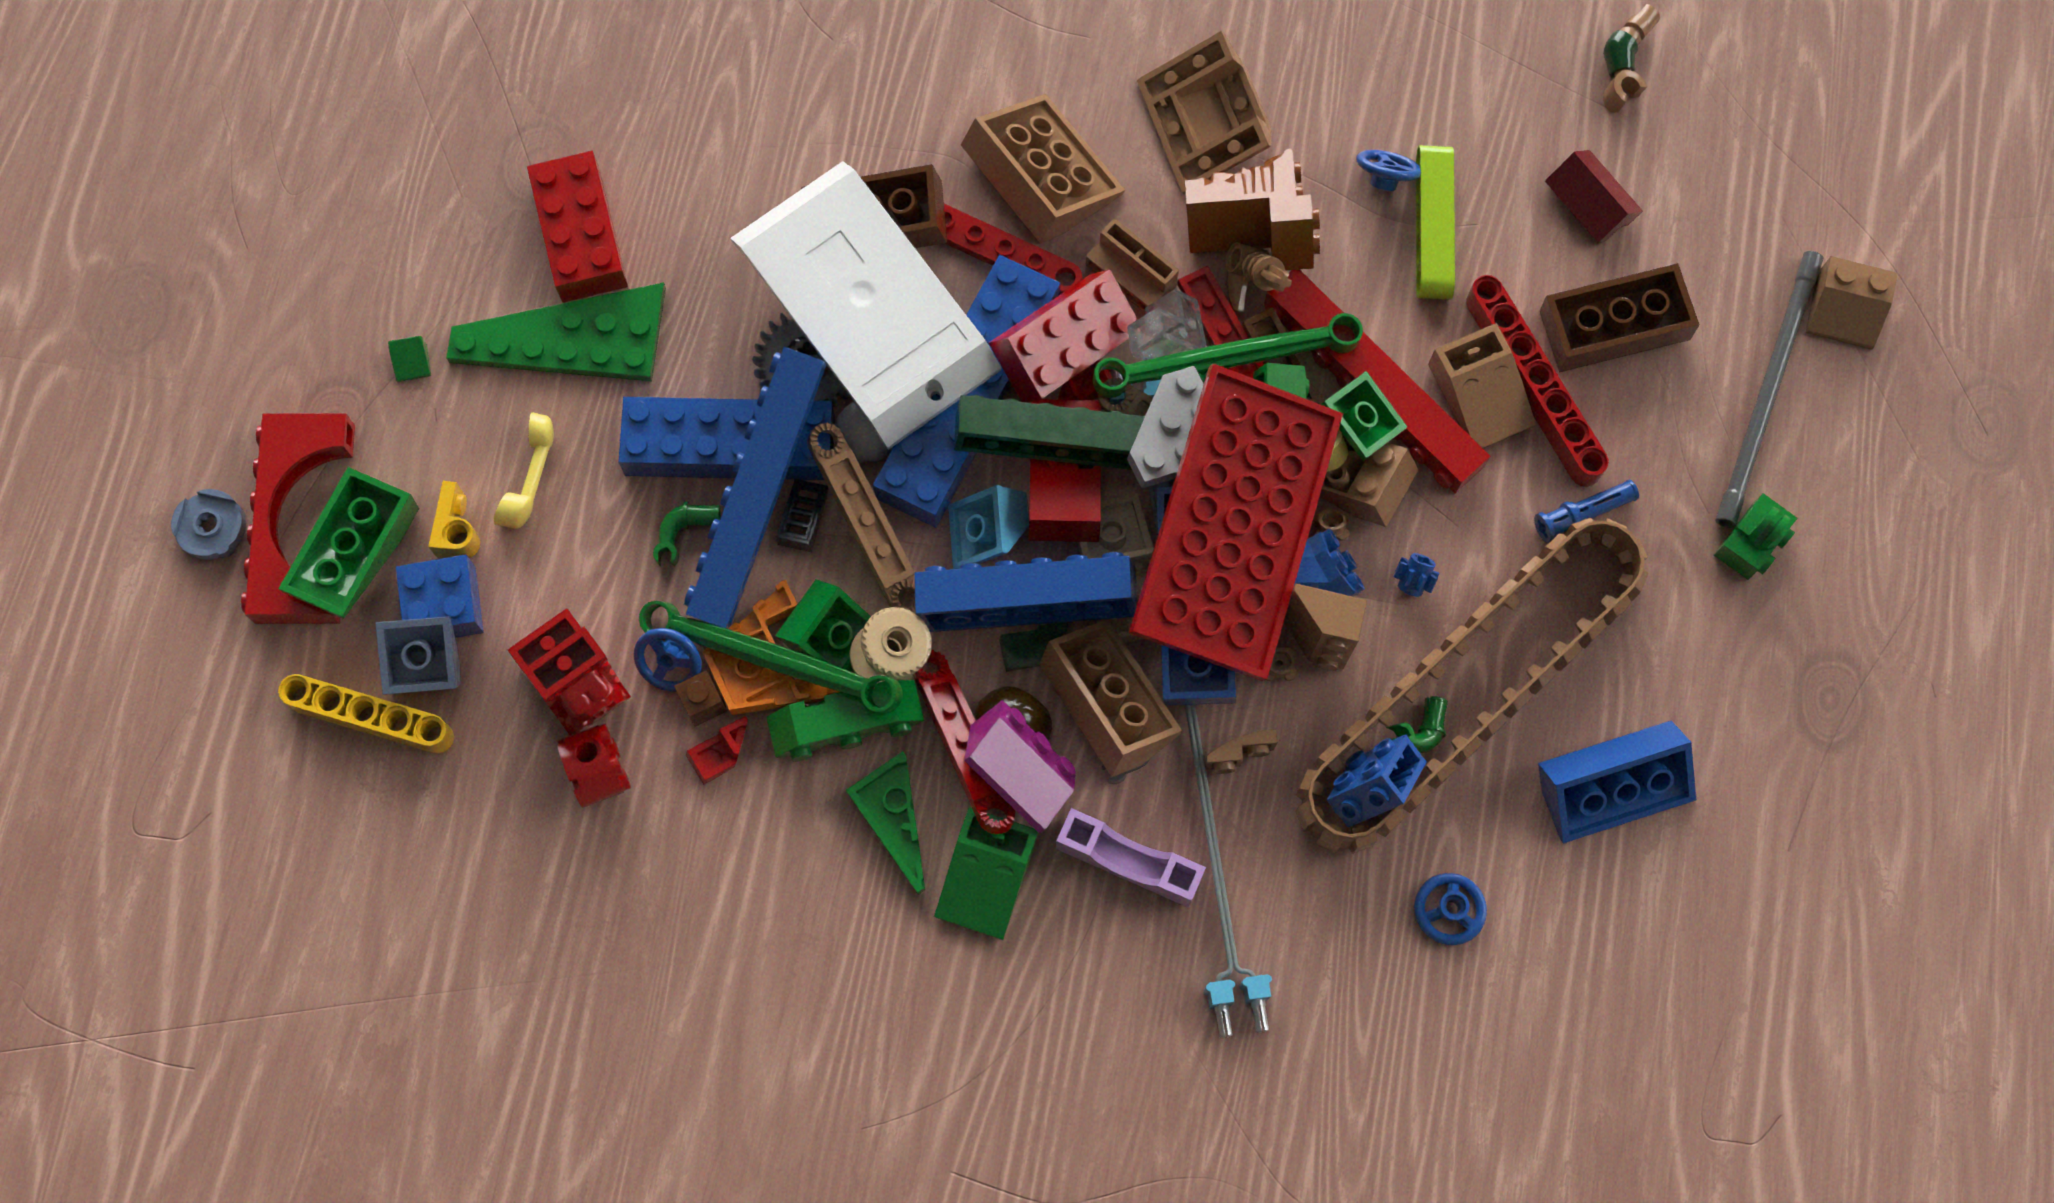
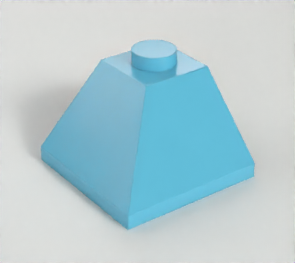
M995 485L948 504L953 569H960V565L967 563L980 564L1007 554L1029 526L1026 492Z

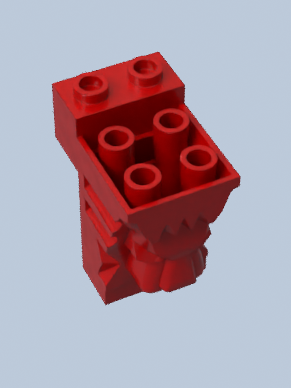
M567 608L507 649L569 735L586 730L631 698L607 661L608 659L585 626L581 628Z

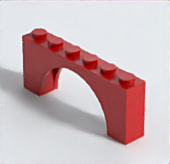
M262 413L261 425L257 426L256 429L259 456L253 462L256 490L252 491L250 495L253 524H250L247 529V540L249 545H251L250 558H246L244 562V574L246 579H248L247 592H243L241 596L242 611L255 624H340L341 617L290 596L278 589L291 567L279 543L278 521L285 498L304 475L324 463L337 459L353 458L355 424L346 413Z

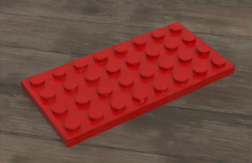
M1213 363L1208 368L1129 634L1259 681L1268 679L1343 413Z

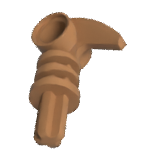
M1238 242L1230 246L1225 259V267L1229 272L1228 292L1234 311H1244L1249 281H1252L1255 286L1264 291L1275 289L1283 292L1286 286H1291L1292 280L1288 279L1289 273L1285 271L1283 263L1278 258L1270 256L1267 250Z

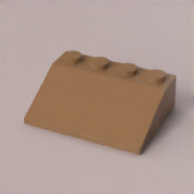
M1046 94L975 118L960 144L1039 243L1066 233L1125 192L1122 185Z

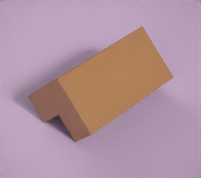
M1115 218L1102 230L1100 242L1087 254L1085 265L1095 273L1110 269L1124 296L1148 316L1154 312L1177 286L1179 269Z

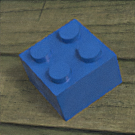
M467 554L396 566L402 620L450 616L455 638L484 633L476 567Z

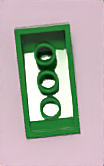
M347 467L278 589L344 619L401 542L420 509L412 495Z

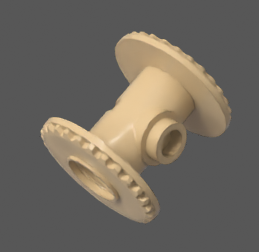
M890 607L876 612L852 641L850 663L854 673L868 679L872 676L881 675L892 677L895 680H910L913 677L912 674L920 670L930 656L932 639L929 629L919 616L904 608Z

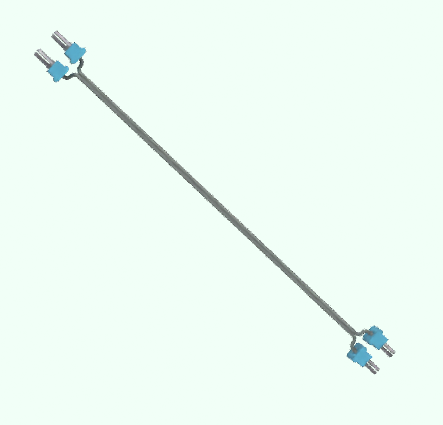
M1146 356L1143 360H1149V356ZM1111 369L1112 378L1119 377L1123 379L1119 372L1117 377V371ZM1161 380L1144 382L1143 392L1153 398ZM1124 392L1118 397L1109 398L1110 404L1120 405L1123 403L1125 398ZM1149 486L1156 535L1158 537L1157 497L1154 495L1153 486ZM1185 705L1228 969L1219 973L1215 982L1208 983L1203 990V994L1208 997L1209 1009L1215 1010L1220 1037H1226L1222 1012L1227 1038L1231 1037L1233 1034L1229 1006H1232L1235 1002L1233 995L1235 982L1232 980L1221 981V979L1229 976L1233 971V967L1240 974H1248L1250 977H1245L1240 983L1239 988L1244 991L1245 1003H1251L1256 1032L1262 1033L1261 1021L1263 1032H1267L1269 1026L1265 1001H1268L1271 997L1269 983L1272 981V977L1268 974L1256 976L1252 970L1242 969L1238 965L1195 705Z

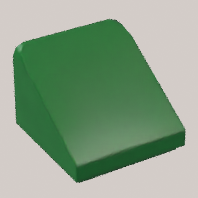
M422 336L388 341L389 353L397 382L431 376L428 348Z

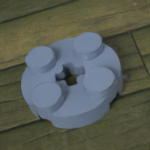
M215 489L196 492L198 495L191 497L189 500L185 498L180 502L171 520L172 533L180 547L189 555L202 560L230 557L245 533L246 515L244 510L230 495ZM210 517H215L216 527L211 529L210 532H205V529L201 527V523L208 522Z

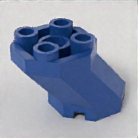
M1327 529L1307 539L1295 584L1351 597L1358 595L1365 589L1357 573L1353 572L1357 568L1356 562L1348 550L1341 552L1339 549L1340 543L1331 529Z

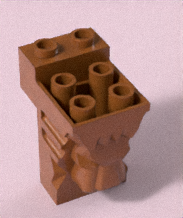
M1286 149L1283 153L1264 162V166L1251 167L1248 170L1241 168L1236 174L1214 172L1211 180L1206 178L1185 180L1190 253L1228 251L1233 243L1238 242L1256 248L1271 247V255L1283 263L1285 271L1314 269V254H1320L1319 233L1313 234V230L1320 229L1319 208L1312 209L1311 195H1303V186H1296V183H1301L1300 162H1294L1293 149Z

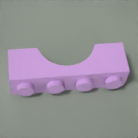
M1073 808L1070 809L1056 840L1055 849L1188 908L1206 867L1173 852H1162L1138 844L1115 832L1106 823Z

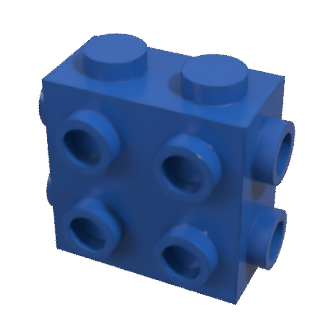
M1406 734L1394 740L1386 738L1379 742L1372 750L1365 753L1363 750L1357 751L1346 760L1345 764L1347 766L1343 773L1333 782L1334 788L1327 801L1346 826L1351 827L1404 804L1427 761Z

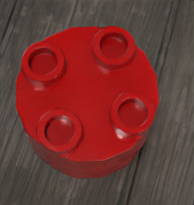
M606 723L557 740L559 754L569 782L572 781L575 788L573 792L582 808L631 789L625 769H622L619 758H621L619 749L614 738H611Z

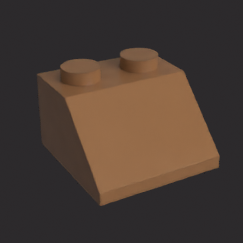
M1830 256L1820 269L1814 287L1805 333L1873 349L1893 302L1898 273Z

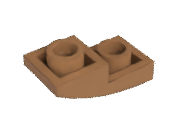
M1276 729L1252 732L1222 744L1206 756L1204 761L1206 770L1214 769L1215 774L1235 772V767L1241 766L1243 753L1248 752L1249 757L1269 755V751L1274 750L1278 743Z

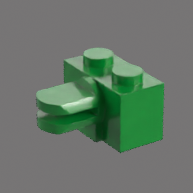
M1762 493L1750 506L1714 556L1747 580L1757 571L1763 575L1776 559L1771 555L1776 546L1782 549L1795 532L1790 528L1797 520V517Z

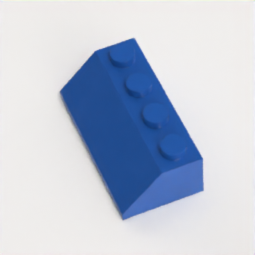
M1672 721L1538 763L1542 794L1562 843H1567L1697 800L1692 743Z

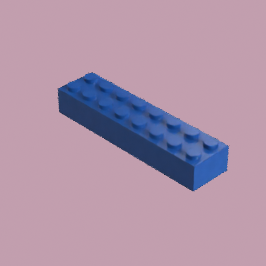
M999 254L966 315L989 345L990 341L1059 296L1061 283ZM1001 366L1002 370L966 396L980 395L988 399L1003 400L1011 386V382ZM934 394L931 397L933 401H938L941 398L938 394ZM959 401L897 443L873 483V490L877 500L937 528L948 508V504H950L977 454L954 450L955 419Z

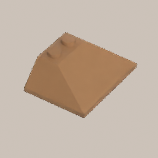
M1223 31L1216 33L1137 79L1183 194H1186L1185 180L1199 178L1211 180L1214 172H1226L1271 147V126L1248 70Z

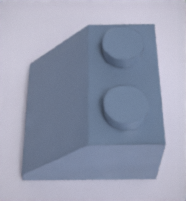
M450 616L375 623L382 695L455 689L461 684L458 646Z

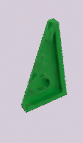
M902 751L846 789V792L915 892L919 895L925 891V883L907 757L904 751Z

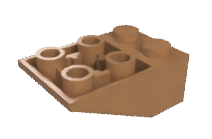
M1497 323L1434 350L1428 366L1460 427L1483 449L1536 426L1513 353Z
M1343 435L1348 448L1347 459L1338 469L1326 472L1320 498L1357 518L1387 527L1419 470L1407 448L1388 442L1362 461Z

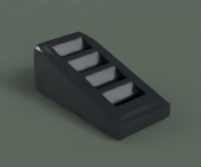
M799 479L794 480L776 537L778 545L812 552L829 490L827 485ZM800 490L818 493L817 499L799 496ZM797 502L814 506V510L797 508ZM799 515L811 519L808 523L794 520L793 516ZM790 527L801 528L807 531L806 534L790 531Z

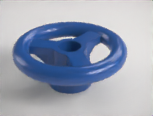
M1365 150L1356 157L1357 164L1363 170L1372 174L1370 184L1378 189L1394 191L1397 188L1398 181H1413L1421 175L1420 166L1415 161L1396 153L1382 150ZM1369 160H1378L1379 162H1370Z
M656 628L644 633L636 642L634 648L635 665L641 676L658 689L677 692L674 687L675 685L701 673L702 662L696 646L680 632L667 628ZM648 644L657 655L658 667L654 673L647 666L644 657L645 648ZM675 667L691 668L689 674L682 680H664L667 672L675 669Z
M1443 873L1431 877L1420 887L1415 898L1414 911L1420 928L1429 938L1445 945H1461L1475 938L1482 930L1486 921L1487 905L1483 893L1473 881L1459 874ZM1447 884V893L1441 897L1438 907L1425 912L1426 900L1431 891L1440 885ZM1459 886L1466 889L1475 902L1476 915L1474 920L1467 915L1470 908L1469 901L1463 893L1459 892ZM1448 902H1452L1457 906L1456 914H1452L1447 910L1446 904ZM1444 918L1452 922L1457 921L1467 930L1459 934H1445L1435 929L1431 923Z

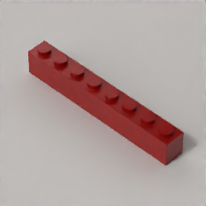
M1291 270L1288 279L1292 280L1291 286H1286L1283 292L1275 289L1267 291L1264 301L1265 310L1273 307L1281 323L1289 332L1327 327L1334 316L1344 313L1301 270ZM1336 325L1332 328L1334 335L1341 341L1349 342L1355 339L1352 329L1345 325ZM1364 332L1356 348L1351 352L1338 353L1329 348V346L1310 350L1315 362L1323 369L1328 368L1337 377L1336 380L1341 388H1344L1367 371L1407 425V428L1393 439L1401 440L1409 448L1413 459L1419 464H1425L1434 473L1435 480L1443 488H1449L1456 494L1487 464L1491 456Z

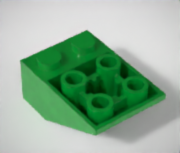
M969 807L953 852L934 917L1004 940L1038 839V832L1032 827L1014 822L1013 826L1005 833H989L980 826L973 809ZM987 813V816L989 815L990 817L989 819L992 818L994 822L995 820L999 822L1000 820L1003 821L1004 819L1002 817Z

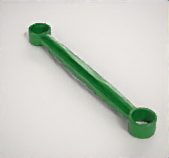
M1341 313L1334 316L1327 327L1234 341L1127 365L1117 358H1105L1097 364L1092 383L1099 395L1106 398H1115L1125 391L1128 384L1161 380L1165 374L1195 366L1198 373L1208 372V368L1213 363L1224 368H1231L1327 346L1335 352L1348 353L1354 350L1363 334V326L1354 315ZM1336 325H1345L1352 329L1355 339L1349 342L1341 341L1334 335L1332 328ZM1106 369H1113L1121 374L1123 382L1115 387L1107 386L1099 379V373Z
M650 601L640 611L639 623L645 633L654 629L651 623L653 612L658 607H664L668 613V623L665 628L680 632L692 642L793 678L860 697L864 705L872 711L891 712L902 701L903 692L901 685L892 677L876 675L869 679L785 647L681 616L678 609L668 602ZM885 680L891 686L892 698L886 706L879 707L873 702L872 690L878 682Z

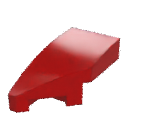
M1100 358L1064 383L1058 400L1096 399L1097 392L1093 387L1092 380L1097 364L1103 359ZM1108 369L1099 373V379L1102 383L1112 378Z
M746 716L719 729L718 734L687 750L686 757L703 785L736 766L748 723Z

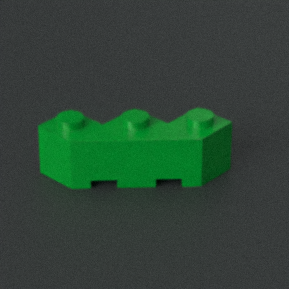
M897 680L903 692L902 701L895 710L887 713L872 711L864 705L862 698L838 692L824 696L825 700L810 704L809 706H805L804 701L789 704L770 714L766 718L775 757H791L793 762H798L811 758L813 751L825 745H841V749H852L862 745V739L874 733H890L891 737H900L911 733V727L924 721L915 681ZM882 681L878 682L874 686L875 689L872 690L873 702L879 707L886 706L892 698L891 686L888 682Z

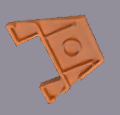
M786 579L775 586L776 590L768 598L758 601L752 607L753 611L739 624L735 622L728 629L775 644L768 626L790 616L797 606V602ZM708 647L702 651L732 715L781 708L804 701L805 704L825 700L824 696L839 692L800 679L793 680L790 676L754 665Z

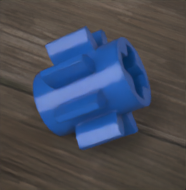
M1413 553L1409 560L1401 557L1393 577L1400 579L1397 586L1401 591L1411 596L1420 597L1424 590L1432 593L1440 573L1433 571L1436 564L1432 559L1422 554Z

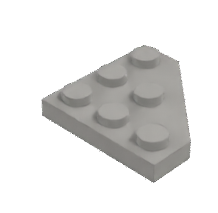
M1195 366L1163 375L1127 458L1142 489L1176 478L1204 385Z

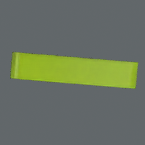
M1419 145L1416 154V163L1420 166L1421 170L1420 177L1416 179V296L1423 299L1452 300L1455 289L1454 149L1450 146Z

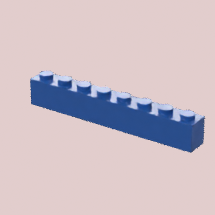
M785 346L781 354L775 353L769 368V372L773 373L769 387L763 386L758 397L757 406L761 407L757 420L751 419L745 433V439L749 440L745 453H738L732 472L737 473L732 487L726 486L721 498L720 505L725 507L720 520L714 519L708 534V539L713 540L709 552H702L696 567V572L700 573L696 587L690 585L683 604L688 606L686 615L726 629L731 626L827 366L823 360Z

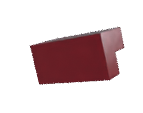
M1590 150L1573 152L1545 180L1547 185L1598 243L1607 241L1620 227L1628 226L1643 212Z

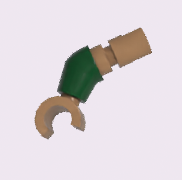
M1646 4L1638 15L1631 16L1623 28L1613 32L1605 44L1603 54L1609 75L1613 80L1603 93V101L1611 112H1619L1625 105L1627 94L1622 89L1627 90L1631 97H1639L1647 88L1645 80L1635 72V54L1639 49L1638 45L1641 40L1647 36L1660 20L1659 12L1649 4Z

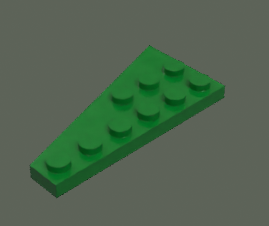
M662 282L452 326L446 359L449 363L652 382L666 290L665 284Z

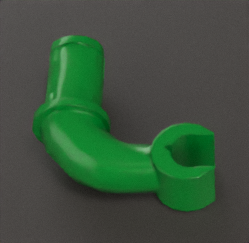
M684 501L683 505L675 507L667 513L659 527V544L653 550L654 559L659 566H661L662 554L670 551L672 553L671 563L675 567L679 561V552L674 546L678 531L681 528L689 529V526H711L714 519H721L720 505H689L688 501Z
M1438 696L1425 698L1423 722L1418 727V734H1415L1412 726L1405 722L1390 725L1386 728L1394 731L1397 738L1406 734L1420 753L1430 752L1446 736L1447 732L1444 729V721L1448 701Z

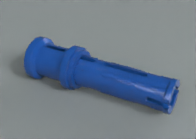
M1629 479L1622 484L1599 492L1577 503L1572 501L1561 503L1560 508L1547 514L1543 512L1535 514L1534 523L1536 530L1542 540L1549 543L1559 533L1566 532L1571 524L1597 517L1631 501H1636L1639 499L1638 488Z

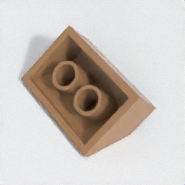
M1296 583L1292 591L1284 624L1309 661L1317 663V667L1328 671H1336L1338 668L1344 669L1359 642L1367 600Z

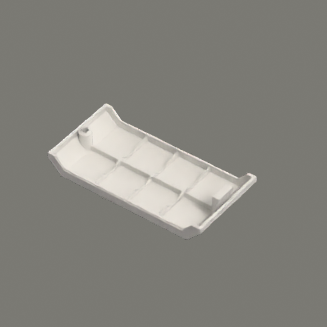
M843 161L731 237L733 244L749 260L869 420L888 450L959 401L961 395L966 396L1002 370L988 343L857 172ZM934 394L941 396L938 401L931 399Z

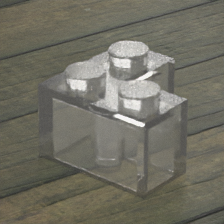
M1177 289L1145 308L1146 315L1127 326L1132 356L1143 361L1207 347L1198 299Z

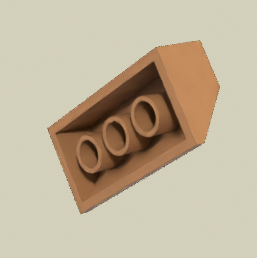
M1108 619L1048 642L1039 665L1111 777L1141 766L1181 735L1182 729Z

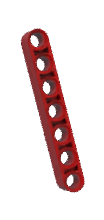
M1492 275L1478 277L1466 298L1468 310L1480 329L1496 324L1495 320L1506 322L1507 328L1498 327L1513 353L1535 420L1571 479L1583 487L1594 485L1608 467L1609 459L1606 452L1502 283ZM1478 292L1487 293L1491 299L1481 298ZM1512 348L1522 349L1525 352V356L1515 354ZM1529 376H1536L1540 378L1543 384L1538 385L1533 383L1530 380ZM1553 404L1557 406L1561 413L1551 412L1547 405ZM1564 433L1575 435L1578 442L1569 441ZM1582 462H1589L1593 464L1596 471L1591 472L1586 470L1583 467Z

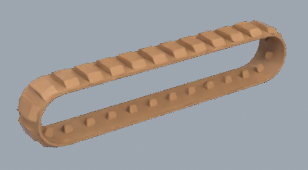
M1588 518L1571 524L1564 535L1559 533L1544 547L1538 557L1534 556L1520 569L1514 580H1508L1489 601L1490 604L1485 602L1469 617L1465 623L1466 627L1460 625L1444 640L1440 646L1442 651L1435 648L1424 658L1415 670L1417 675L1409 672L1397 683L1390 693L1393 699L1383 696L1366 714L1367 723L1360 719L1355 722L1339 740L1342 747L1333 743L1317 758L1314 765L1318 771L1308 769L1296 793V796L1302 800V804L1298 806L1295 812L1303 832L1310 831L1317 838L1316 845L1334 853L1339 848H1349L1351 853L1354 854L1373 847L1377 842L1376 833L1386 837L1405 818L1402 809L1411 813L1429 796L1431 791L1427 785L1437 789L1457 769L1454 762L1462 765L1482 745L1480 739L1485 742L1489 740L1507 722L1505 716L1512 718L1532 698L1531 693L1536 695L1557 674L1556 670L1561 672L1582 651V648L1585 649L1601 634L1607 625L1609 626L1629 607L1631 601L1642 591L1649 574L1644 569V562L1648 556L1640 539H1636L1627 530L1626 526L1608 518L1606 521H1594L1592 518ZM1595 543L1615 553L1624 568V573H1622L1618 582L1624 588L1621 596L1615 599L1607 594L1600 601L1604 612L1593 622L1583 617L1575 625L1580 634L1569 645L1558 640L1551 647L1555 658L1543 669L1533 664L1526 671L1530 681L1519 692L1508 687L1501 694L1506 704L1494 715L1483 711L1476 718L1481 728L1469 739L1460 734L1451 741L1456 751L1446 761L1441 763L1433 758L1426 765L1431 775L1418 787L1413 786L1404 804L1392 811L1388 810L1377 815L1376 818L1379 824L1368 831L1361 824L1351 828L1352 834L1341 832L1342 827L1333 823L1329 826L1322 821L1321 818L1324 817L1321 806H1314L1312 795L1321 796L1325 786L1318 782L1317 779L1327 770L1337 774L1343 769L1344 765L1340 758L1353 746L1363 750L1370 743L1366 734L1379 722L1388 727L1395 720L1391 711L1403 699L1411 703L1417 700L1421 695L1416 687L1429 675L1438 680L1445 673L1441 664L1454 652L1463 657L1471 649L1466 641L1476 631L1481 629L1486 633L1490 632L1496 626L1491 618L1503 606L1513 610L1520 604L1516 594L1528 583L1538 587L1545 580L1541 571L1552 561L1559 564L1564 563L1569 558L1565 549L1574 544L1584 547Z

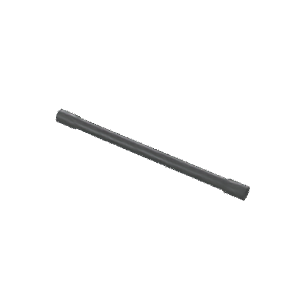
M1806 251L1803 254L1795 278L1796 283L1735 468L1715 522L1723 527H1736L1745 500L1744 494L1811 290L1816 284L1824 259L1818 252Z

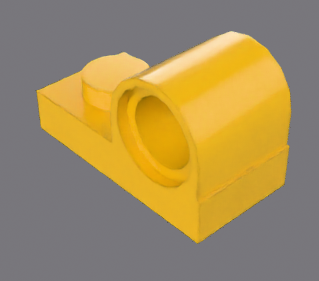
M443 480L428 545L434 555L439 558L465 554L471 558L480 548V538L472 525L467 520L459 517L460 515L463 516L466 511L467 497L457 482ZM467 533V538L463 543L453 544V540L458 534Z

